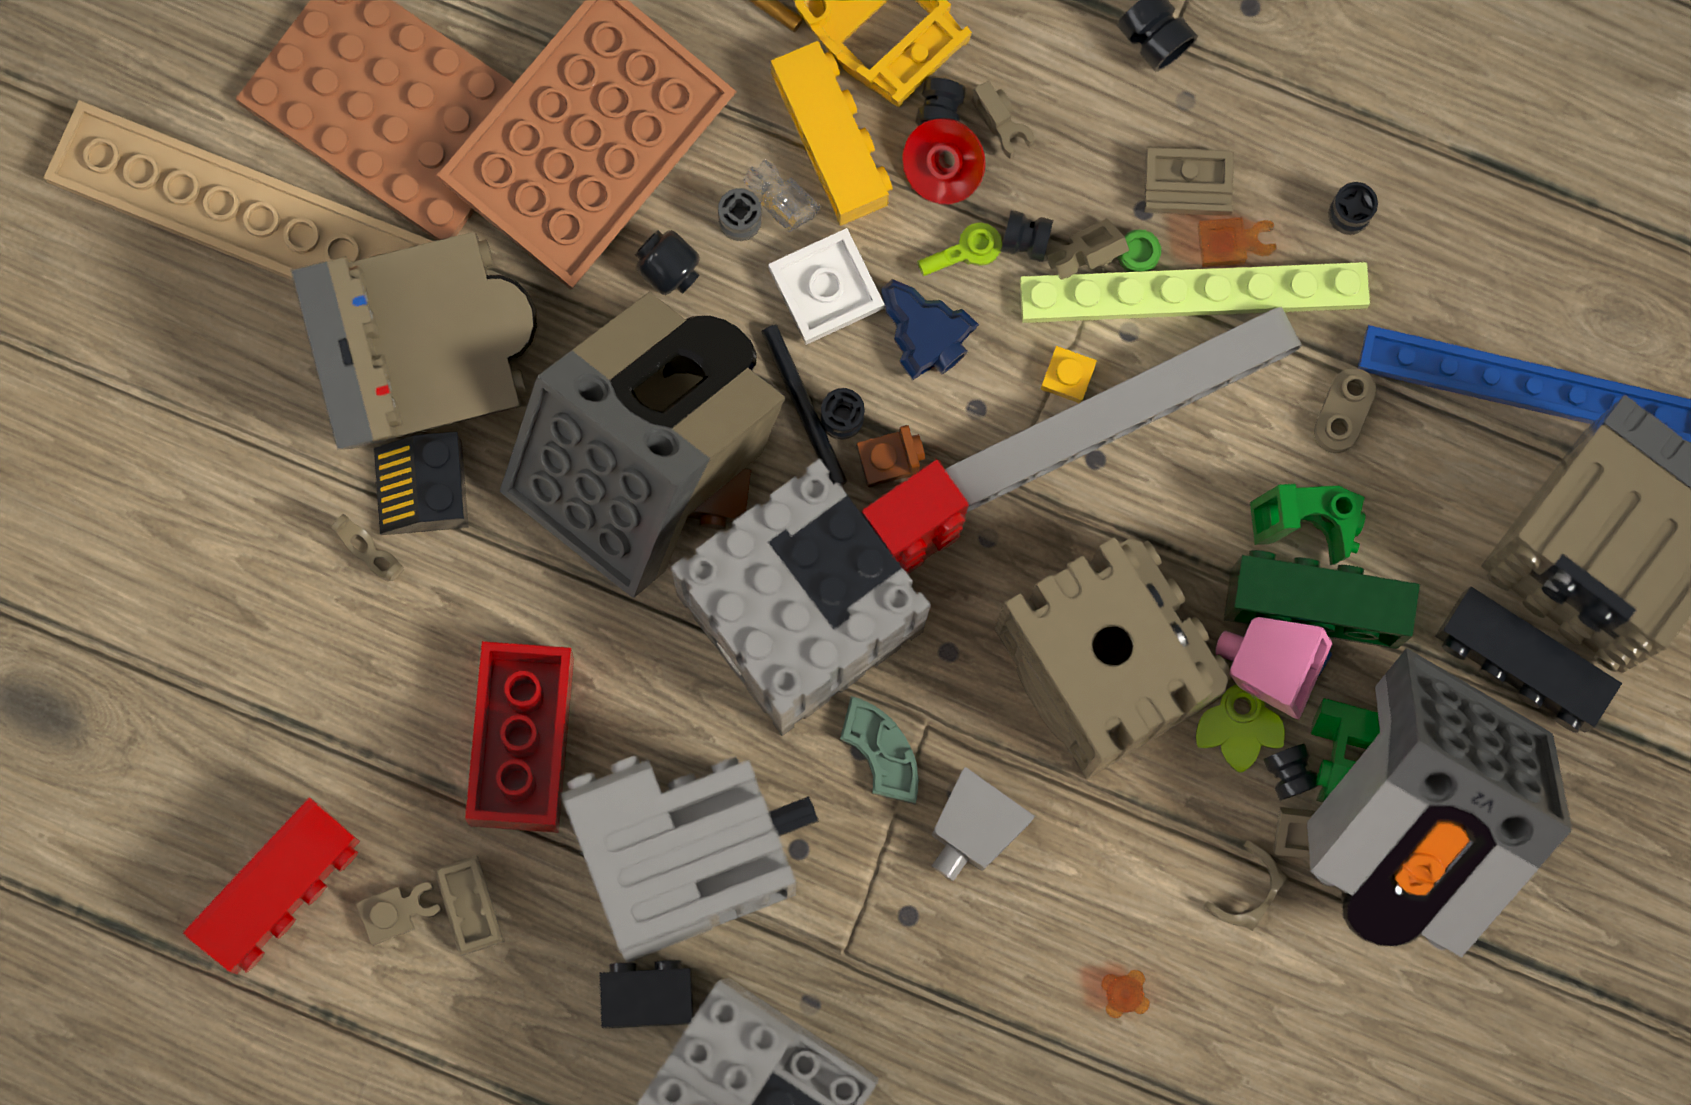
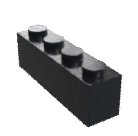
M1472 586L1462 593L1435 636L1444 642L1442 648L1446 652L1460 660H1465L1468 657L1481 666L1479 671L1486 678L1498 684H1503L1504 681L1519 690L1517 696L1522 701L1538 709L1541 706L1549 709L1556 714L1555 721L1575 733H1578L1579 730L1585 733L1596 727L1622 685L1614 677Z

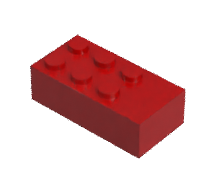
M937 459L863 509L861 514L908 575L921 566L925 559L938 550L940 552L948 548L961 537L960 534L966 521L965 517L969 503Z
M482 641L465 819L470 827L559 833L561 794L563 792L574 655L570 647Z

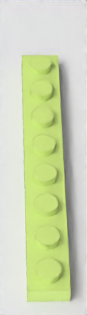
M1367 262L1074 274L1065 279H1060L1058 275L1021 276L1022 323L1266 313L1278 307H1282L1284 312L1367 309L1370 305Z

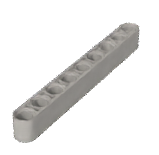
M1283 308L1272 309L946 468L945 471L969 503L967 512L1289 356L1300 349L1302 344Z

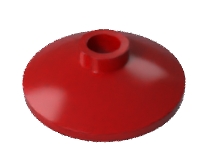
M948 118L932 119L919 125L908 137L903 150L904 172L912 188L926 200L943 205L961 202L970 197L983 180L986 166L983 147L974 132L961 122ZM946 151L951 152L955 158L953 166L947 164L944 160V153Z

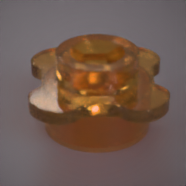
M1131 970L1128 975L1118 977L1108 974L1102 979L1101 987L1106 991L1108 1002L1105 1010L1110 1017L1120 1018L1123 1013L1133 1011L1137 1014H1143L1149 1009L1150 1002L1144 996L1143 991L1145 976L1142 972ZM1123 990H1128L1130 993L1126 999L1121 996Z

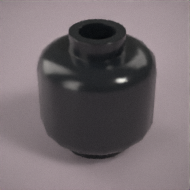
M657 230L635 253V256L639 259L636 264L637 272L662 295L670 294L675 289L683 294L700 276L694 270L700 260L698 252L675 231L669 230L662 234Z

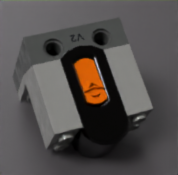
M1406 648L1375 686L1380 734L1307 822L1310 869L1323 884L1327 886L1335 885L1340 888L1343 918L1349 929L1363 941L1377 946L1398 947L1412 943L1423 935L1436 948L1440 950L1448 949L1456 955L1463 957L1572 831V825L1553 733Z

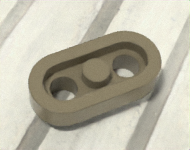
M1348 368L1340 372L1332 382L1314 426L1315 440L1325 451L1342 453L1350 449L1357 441L1376 394V385L1369 373L1359 368ZM1357 383L1361 387V394L1358 396L1351 395L1347 390V384ZM1331 423H1342L1346 429L1345 434L1336 435L1333 433Z

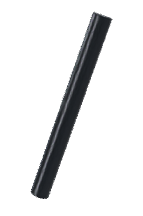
M772 325L765 328L761 333L818 459L828 469L829 479L833 485L837 482L840 486L846 484L848 481L778 326Z

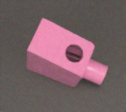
M1256 617L1251 621L1245 637L1224 631L1218 640L1216 655L1219 654L1224 659L1233 661L1230 675L1241 689L1299 720L1332 642L1325 630L1317 626Z

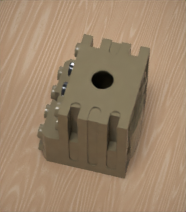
M1113 537L1098 547L1090 565L1083 555L1068 564L1065 570L1055 576L1050 575L1036 583L1028 602L1025 601L1021 593L1006 601L994 628L1015 662L1018 677L1036 711L1057 739L1064 742L1086 779H1089L1213 704L1225 692L1227 681L1232 678L1230 668L1223 657L1219 654L1214 657L1206 645L1205 641L1209 639V636L1200 620L1194 616L1181 622L1175 611L1180 608V604L1185 602L1184 595L1172 578L1167 581L1158 568V565L1162 563L1161 559L1149 541L1143 543L1142 541L1129 538L1119 544L1117 539Z

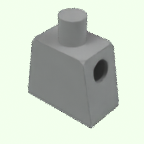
M965 767L932 833L935 839L945 845L932 864V867L951 881L955 880L967 861L983 871L1031 823L1035 816Z

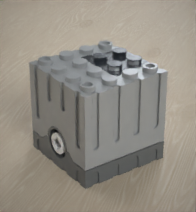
M820 459L807 468V474L798 480L795 476L770 495V501L761 507L758 503L732 522L733 528L724 534L720 531L695 549L696 555L686 561L683 558L671 567L677 597L692 612L695 621L716 646L763 712L769 715L781 736L793 729L794 725L802 718H808L828 703L830 698L836 693L843 692L862 678L874 665L878 666L901 649V645L909 639L912 641L924 631L930 608L929 602L922 593L916 594L911 588L912 580L838 482L833 485L830 481L829 471Z

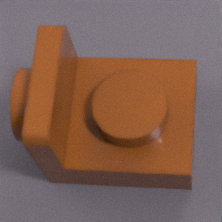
M909 425L901 426L899 432L857 442L856 445L868 487L913 476L919 472V461L925 460L919 434L911 435Z

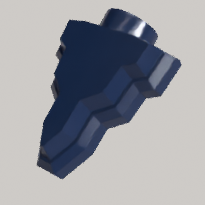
M894 279L881 288L886 314L897 326L894 341L903 353L900 364L911 380H914L933 367L942 375L953 368L968 353L962 343L979 324L963 309L953 311L941 300H925L914 287Z

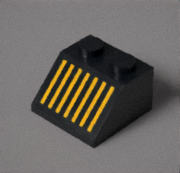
M457 431L412 435L374 448L381 536L469 528L463 447Z

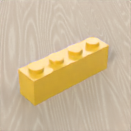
M816 41L771 60V75L840 226L888 206V191L893 189L890 178L884 166L882 165L877 168L870 153L875 151L873 141L868 130L865 127L859 129L853 115L857 113V108L848 89L841 91L835 77L840 75V71L832 52L824 53L819 41Z

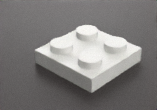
M847 228L768 264L769 271L805 345L884 309L885 304Z

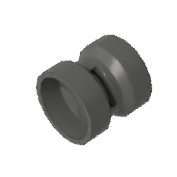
M743 188L729 190L722 196L718 205V216L721 231L726 237L734 241H745L758 233L762 221L761 204L759 198L753 192Z

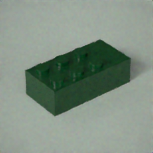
M1250 550L1249 556L1241 555L1231 568L1223 621L1250 625L1254 618L1261 617L1323 628L1328 637L1332 639L1398 649L1413 637L1420 588L1418 583L1364 575L1363 568L1353 565H1338L1337 570L1321 568L1320 561L1310 558L1296 557L1293 559V563L1275 560L1276 554L1261 550Z

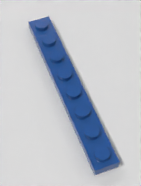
M1371 325L1366 328L1358 368L1367 373L1592 424L1599 419L1622 396L1627 395L1640 407L1651 413L1684 440L1691 443V399Z

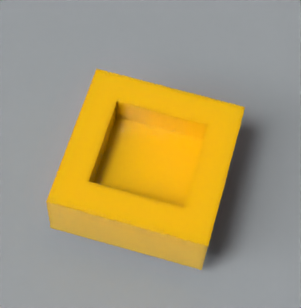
M1056 346L1041 390L1081 403L1097 360Z

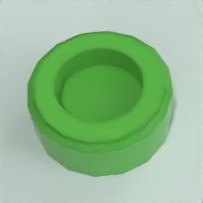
M1146 230L1128 232L1124 237L1129 251L1117 257L1120 265L1127 272L1152 271L1157 266L1161 256L1159 240L1153 233Z

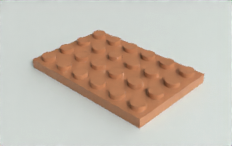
M310 0L236 97L239 105L438 241L457 236L475 210L440 182L436 176L514 83L393 0Z
M585 0L442 168L436 178L572 290L737 91L629 0Z

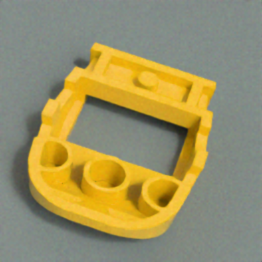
M794 0L797 10L805 23L825 48L832 52L842 68L898 108L925 79L929 78L963 45L965 46L972 34L968 26L961 29L949 13L951 4L948 0H915L929 15L869 70L843 42L888 0Z

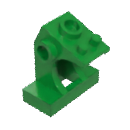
M1296 484L1277 485L1250 502L1255 545L1272 544L1301 528L1300 522H1310L1325 535L1330 565H1335L1349 558L1351 552L1356 554L1359 550L1360 544L1354 542V538L1361 533L1365 523L1366 514L1362 512L1365 497L1339 485L1296 488ZM1321 516H1324L1325 518L1329 519L1330 523L1325 522L1321 518Z
M1323 698L1314 716L1310 734L1332 740L1333 749L1330 761L1323 759L1319 767L1316 785L1322 786L1316 801L1323 803L1356 763L1355 761L1344 759L1346 745L1367 750L1380 734L1378 712Z

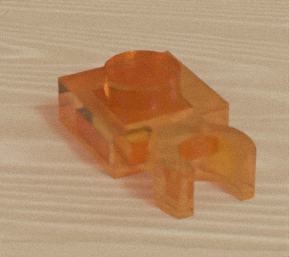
M1242 217L1199 221L1197 225L1202 267L1244 264L1247 261V251H1252L1258 256H1270L1277 249L1276 244H1263L1258 239L1259 233L1271 232L1273 230L1274 222L1269 220L1259 221L1251 229H1244Z

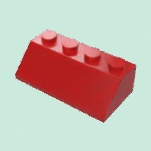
M309 797L184 930L183 934L228 972L238 974L241 969L246 973L249 972L264 956L265 952L261 948L272 936L279 939L295 923L296 919L292 916L293 913L304 902L309 906L321 896L327 888L323 881L336 868L341 872L355 859L358 852L354 848L360 843V840L322 805Z

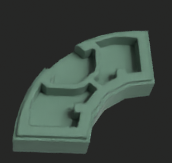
M851 696L840 741L855 747L868 761L873 775L872 794L915 805L918 794V770L914 753L906 737L892 718L881 709L869 702Z

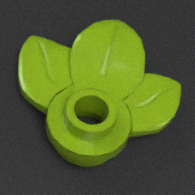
M1234 685L1225 691L1220 705L1212 707L1203 713L1196 729L1197 747L1206 749L1221 745V752L1225 760L1238 773H1243L1251 767L1260 753L1261 746L1274 749L1282 748L1285 740V729L1279 715L1266 708L1264 701L1241 689L1238 685ZM1235 700H1246L1249 703V712L1244 715L1237 713L1234 709Z

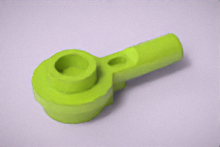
M981 222L971 224L960 235L959 244L918 260L917 264L920 272L924 277L961 261H964L967 265H988L995 261L1001 252V236L996 228L990 224Z

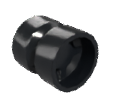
M1139 0L1121 17L1117 26L1132 44L1142 45L1140 54L1152 69L1158 72L1183 55L1194 44L1198 35L1183 17L1174 18L1175 7L1169 0Z

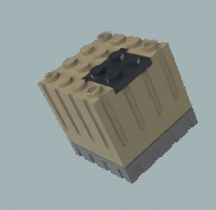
M1627 395L1622 396L1599 419L1583 431L1481 565L1489 572L1487 574L1488 579L1505 591H1509L1511 588L1524 598L1522 603L1530 612L1541 618L1548 616L1560 626L1558 631L1562 636L1576 645H1580L1582 642L1595 652L1594 659L1612 672L1619 670L1621 673H1624L1627 669H1631L1638 663L1653 657L1661 650L1667 649L1691 617V443L1684 440Z

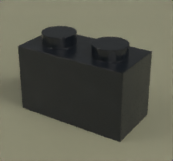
M681 960L654 962L655 970L637 971L636 963L609 964L610 972L599 973L601 1028L690 1025L694 1019L691 969L682 968Z

